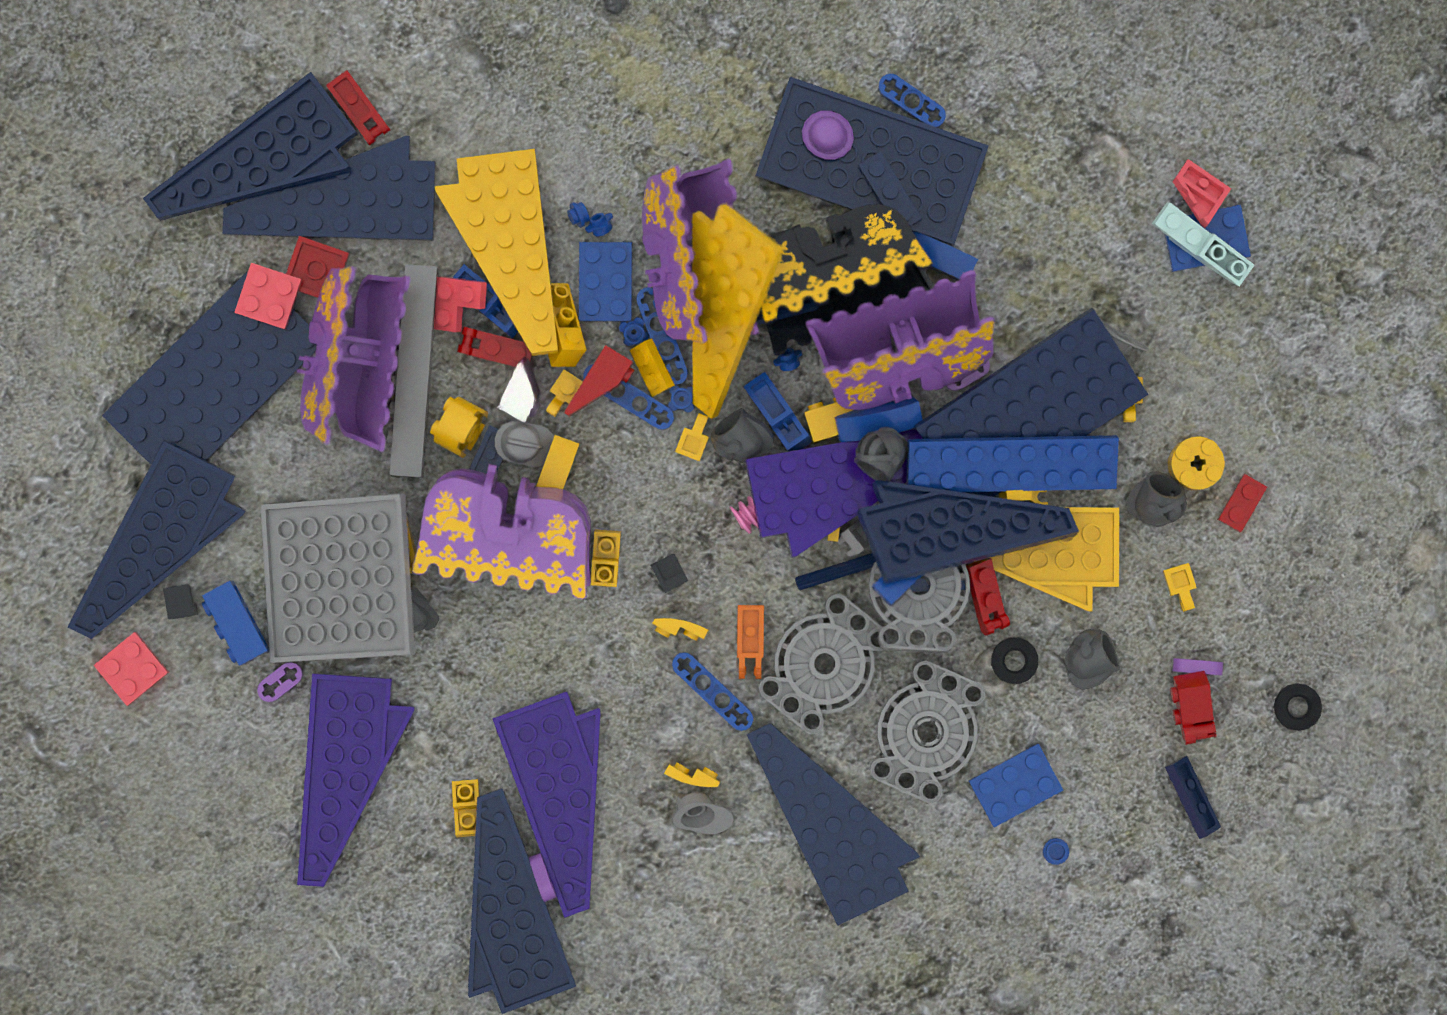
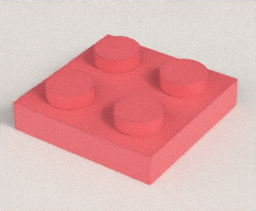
M251 263L234 313L286 330L302 279Z
M137 632L132 633L94 665L126 706L132 704L169 673Z

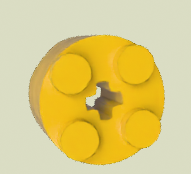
M460 396L455 399L449 397L444 404L443 411L445 412L440 421L436 420L430 434L434 435V443L464 458L466 456L464 450L468 449L471 451L482 434L485 424L481 423L483 416L488 418V412Z
M1191 437L1179 442L1173 448L1168 458L1170 476L1187 490H1201L1214 485L1221 478L1225 466L1224 455L1220 447L1213 440L1205 437ZM1194 456L1197 460H1201L1202 463L1198 467V471L1196 467H1191L1190 462L1195 459Z

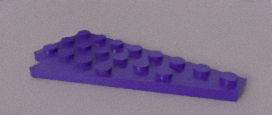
M917 429L899 432L907 442L908 439H923ZM859 441L840 442L746 459L745 463L760 538L786 534L791 558H794L856 517L860 508L872 506L878 502L872 487L875 480L869 477L854 462ZM907 458L890 482L906 483Z
M312 674L297 885L319 887L326 885L415 711V707L390 705L392 679Z
M568 691L493 718L564 918L590 908L601 718L600 708L576 716Z

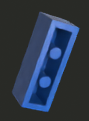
M228 581L202 595L205 600L202 602V606L208 616L212 615L217 623L214 629L221 640L225 638L229 646L226 651L233 663L237 662L239 666L244 665L269 651V646L234 581Z

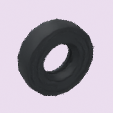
M1010 637L1002 640L994 648L991 656V666L1000 680L1009 684H1021L1035 675L1038 668V654L1035 647L1029 641L1019 637ZM1013 650L1021 652L1025 658L1023 668L1018 671H1011L1005 665L1006 655Z
M1295 683L1287 685L1280 690L1275 698L1274 711L1276 718L1283 726L1291 730L1301 731L1309 729L1317 723L1321 716L1322 703L1320 696L1313 688L1308 685ZM1294 697H1302L1308 704V711L1302 717H1294L1288 710V704Z

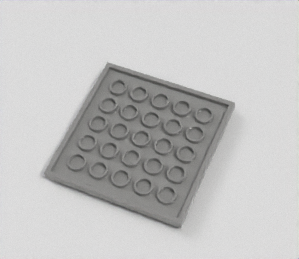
M405 494L261 505L270 663L415 654Z

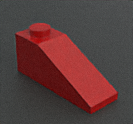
M605 345L564 411V414L570 417L619 387L622 381L627 383L635 371L631 368L633 362Z

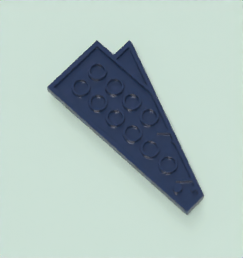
M310 72L143 197V199L161 221L347 172L351 168L337 150L357 136L358 133L312 72Z
M410 136L401 137L346 159L345 161L351 168L347 172L252 196L224 207L222 234L236 236H302L310 238L434 241L436 162L410 160Z
M163 440L67 628L92 639L243 516L246 509L224 499L235 475Z
M881 480L874 481L872 485L879 504L860 508L857 512L885 584L1076 536L1079 532L1069 508Z
M771 723L746 734L837 926L909 892L898 867L920 857L910 845Z
M502 787L477 797L468 996L471 998L493 990L501 1014L574 988L576 987V982L546 902L543 901L539 892L527 851Z

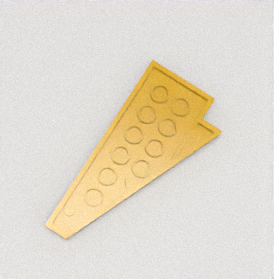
M535 149L456 158L459 183L435 186L437 196L531 355L559 353Z
M727 204L718 207L714 221L701 211L692 215V250L694 256L692 273H695L698 280V286L694 290V297L701 302L702 313L698 317V323L704 327L707 336V342L692 341L693 404L710 419L719 415L784 250Z
M1064 507L1070 509L1079 532L1076 536L990 557L996 572L1083 610L1092 611L1093 587H1119V508Z

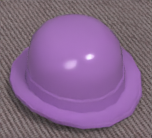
M819 111L812 114L804 122L802 129L803 142L807 149L815 156L825 160H836L845 156L851 150L854 141L853 129L848 120L841 114L833 111Z

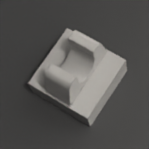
M858 521L845 530L837 542L839 545L844 542L849 544L851 549L846 553L848 556L858 555L869 546L864 530Z

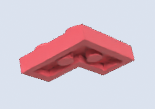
M443 276L437 277L434 329L462 332L463 307L485 309L487 282Z

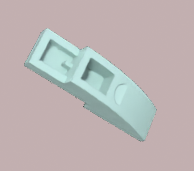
M1170 202L1165 204L1152 223L1170 237L1169 240L1236 286L1242 284L1254 267L1252 262L1218 236L1209 233Z

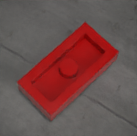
M1243 474L1217 520L1241 533L1266 491L1267 486Z

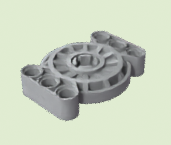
M875 561L869 578V596L875 612L887 624L878 634L879 645L889 651L949 652L956 643V635L948 627L962 614L968 602L970 592L969 574L966 565H960L962 570L960 574L957 566L924 574L921 578H924L928 585H930L926 594L917 595L911 589H908L893 605L889 606L872 589L874 575L879 577V579L882 577ZM962 580L965 582L964 597L960 595ZM878 598L880 599L882 607L886 611L884 614L878 607L876 599ZM957 603H962L959 611L952 617L951 611ZM891 617L894 621L891 622L888 618ZM884 632H895L897 642L887 644L883 640ZM913 632L921 633L924 637L923 644L920 646L913 645L910 642V634ZM942 633L948 635L951 641L950 645L947 647L939 646L936 641L937 635Z
M834 594L827 598L825 602L827 614L807 616L795 622L784 633L775 653L774 669L776 676L764 677L759 683L761 696L807 733L814 734L822 729L824 724L822 714L843 711L854 705L865 694L874 674L875 658L873 651L885 650L881 646L876 647L871 643L872 634L880 631L883 627L841 594ZM835 598H839L844 602V610L838 614L833 613L829 607L830 602ZM854 615H861L865 620V625L860 630H854L850 625V620ZM817 618L816 624L809 625L803 629L800 624L808 620ZM822 618H828L830 623H823ZM796 628L798 633L792 637L789 644L784 643L787 636ZM886 631L884 632L885 642L890 644V635ZM781 647L786 649L783 665H779ZM863 650H868L869 656H865ZM823 653L831 655L834 659L833 670L826 674L819 673L814 666L816 657ZM870 662L868 678L865 679L863 678L865 673V663ZM779 671H784L786 677H780ZM769 680L775 681L778 684V691L772 696L765 694L763 691L764 683ZM860 683L865 684L861 692L853 699L851 695L857 690ZM789 697H794L798 700L799 707L794 712H788L784 709V701ZM844 699L849 701L841 707L832 709V704L841 702ZM819 704L826 705V709H820ZM815 714L818 716L819 724L816 728L809 729L805 726L804 719L807 715Z
M922 660L915 663L912 669V676L916 683L909 684L896 691L881 710L877 723V739L884 756L872 760L869 770L872 777L877 781L924 802L935 803L942 797L943 793L942 786L938 780L946 779L957 773L967 764L974 752L978 726L971 706L981 704L986 694L985 689L979 683L932 662ZM922 665H928L931 668L932 673L927 680H921L917 675V670ZM950 675L954 677L956 684L952 690L947 691L943 689L941 682L945 676ZM971 686L977 687L980 692L979 698L975 701H969L966 698V690ZM920 687L921 691L915 692L914 688ZM907 690L909 691V695L903 697L898 703L894 702L900 694ZM891 705L893 709L889 714L888 720L883 722L885 712ZM966 707L968 713H964L962 708ZM970 718L973 725V736L969 735L967 719ZM927 721L934 723L937 728L936 736L931 741H922L918 736L917 727ZM882 727L886 728L888 743L883 745ZM972 741L966 756H961L966 749L967 742ZM891 749L893 755H888L886 751ZM957 760L960 761L954 769L946 773V768L952 766ZM886 762L888 764L889 772L885 776L875 774L874 768L877 763ZM939 771L941 775L935 776L933 774L934 772ZM906 772L910 773L913 776V783L908 787H902L899 784L900 775ZM929 783L935 784L937 787V793L932 798H927L923 794L924 786Z

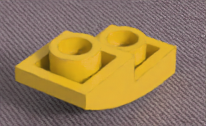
M554 435L536 487L564 488L579 443Z
M594 530L590 585L617 587L621 531Z
M658 618L652 622V624L657 626L654 631L669 638L670 634L676 636L680 627L685 629L684 635L695 641L699 637L704 639L708 632V629L700 625L679 619Z
M676 762L675 765L669 763L664 772L669 777L690 785L718 787L720 781L716 779L718 774L707 767H704L703 770L697 768L693 776H690L688 774L690 769Z
M478 779L452 781L456 838L470 837L476 834L477 797L480 796Z

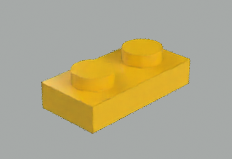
M652 338L629 350L652 397L675 386Z

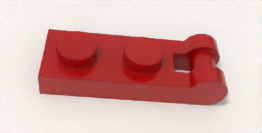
M348 70L326 85L369 146L376 141V137L391 131ZM373 118L377 125L368 130L364 124Z
M463 327L461 334L464 336L461 345H458V353L529 370L532 355L524 342ZM474 338L481 340L479 349L472 348Z
M987 558L966 565L969 574L970 592L979 627L983 635L988 636L993 634L995 629L1009 627L1010 620L1004 610L992 559ZM993 612L994 619L990 620L989 614Z

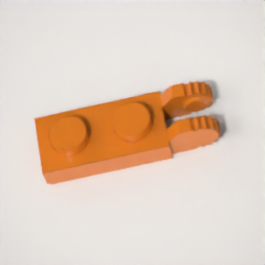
M738 605L737 658H739V679H745L746 676L745 658H755L754 676L755 679H761V659L764 657V605Z

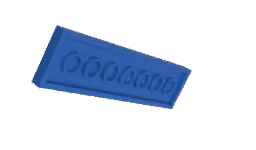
M1117 435L908 439L906 484L956 492L1117 489L1119 438Z

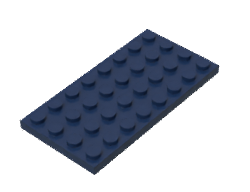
M790 77L755 177L853 210L865 205L881 204L858 167L860 163L881 151L922 217V220L910 226L911 230L954 246L989 145ZM819 111H833L841 114L848 120L853 129L854 141L851 150L845 156L836 160H825L815 156L807 149L803 142L802 129L804 122L812 114Z
M248 271L102 415L150 465L163 440L208 461L297 372V369L303 366L304 361L299 360V356H313L316 353L317 344L309 342V324L294 309L292 310L286 330L234 313Z
M1090 308L914 426L923 439L1087 436L1149 394L1095 310ZM1002 491L963 493L995 497Z

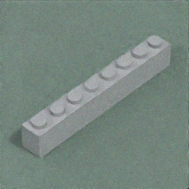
M405 264V271H400V277L410 276V284L408 290L403 295L406 311L404 317L401 318V323H399V328L402 332L399 349H395L398 368L397 376H392V383L394 386L393 391H396L395 402L390 403L389 416L394 418L393 428L388 429L387 439L388 444H392L391 454L386 455L385 467L386 470H390L389 475L424 478L435 331L437 277H439V268L435 266Z

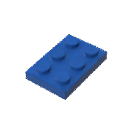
M1241 205L1218 209L1204 229L1218 236L1245 258L1251 257ZM1194 214L1187 215L1201 226ZM1165 234L1172 272L1205 266L1169 240L1170 237Z
M579 242V322H631L632 242Z
M1038 743L968 780L993 827L1063 791Z

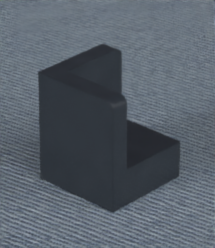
M671 554L651 564L665 593L688 581L675 554Z
M189 584L163 588L168 620L198 615L197 605H193Z

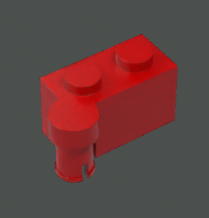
M1205 671L1173 676L1174 687H1170L1172 702L1176 703L1177 709L1173 710V719L1175 725H1180L1184 744L1196 743V740L1217 737L1215 723L1212 721L1214 718L1210 683Z

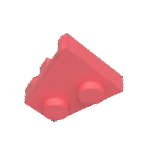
M1189 159L1184 163L1173 180L1179 193L1204 228L1210 223L1231 190L1229 186Z

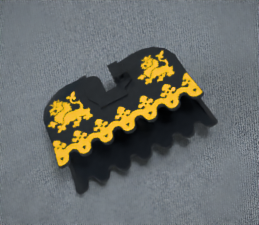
M873 204L855 208L840 216L834 214L826 217V225L832 244L823 247L818 232L814 228H801L800 224L768 236L784 249L761 306L774 355L779 356L785 353L789 340H796L801 346L809 345L812 342V336L806 325V322L809 320L821 319L824 323L832 320V316L839 311H846L851 315L855 314L858 307L864 303H872L877 307L882 305L884 299L890 295H898L900 299H903L916 287H923L926 291L934 288L925 271L931 268L933 263L919 244L902 214L892 207ZM806 299H812L818 305V310L799 314L804 309V301ZM781 308H787L792 314H799L777 320L778 311Z

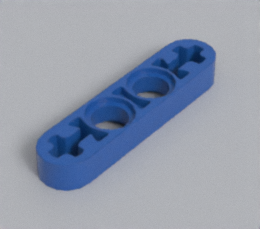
M643 288L637 294L636 299L650 339H653L658 352L661 343L669 341L674 345L675 349L672 355L663 356L660 352L659 354L663 361H670L676 356L679 357L680 361L674 362L677 369H682L684 373L680 375V380L676 381L674 377L671 378L674 385H681L687 379L688 372L676 339L669 337L664 329L659 332L651 329L650 321L654 317H658L657 312L646 317L645 312H650L647 303L642 304L641 300L644 299L645 293L649 292L650 296H654L653 288ZM669 363L666 365V368L671 373L672 369Z
M593 364L585 369L583 379H585ZM622 381L621 383L625 387L623 396L616 398L610 392L604 395L659 430L668 429L673 424L674 415L672 410L628 382ZM639 396L644 397L648 404L647 408L640 412L633 409L632 406L633 400ZM652 403L658 405L654 409L656 412L662 414L663 411H666L668 413V423L657 424L658 419L652 414L650 419L645 417L650 411Z
M685 652L679 653L674 657L672 667L675 673L736 730L743 731L750 728L753 723L751 711L698 660ZM680 657L683 660L688 657L691 660L689 666L693 670L696 666L701 668L700 671L694 674L691 681L686 678V676L690 675L686 669L680 671L677 668L679 666L677 660ZM700 675H707L711 680V685L706 690H700L696 686V678ZM719 693H726L730 697V704L726 708H719L715 704V697ZM734 702L739 704V707L735 708L736 711L740 714L744 712L748 714L746 717L748 723L746 725L742 723L736 725V716L731 713L727 717L724 714L732 708Z

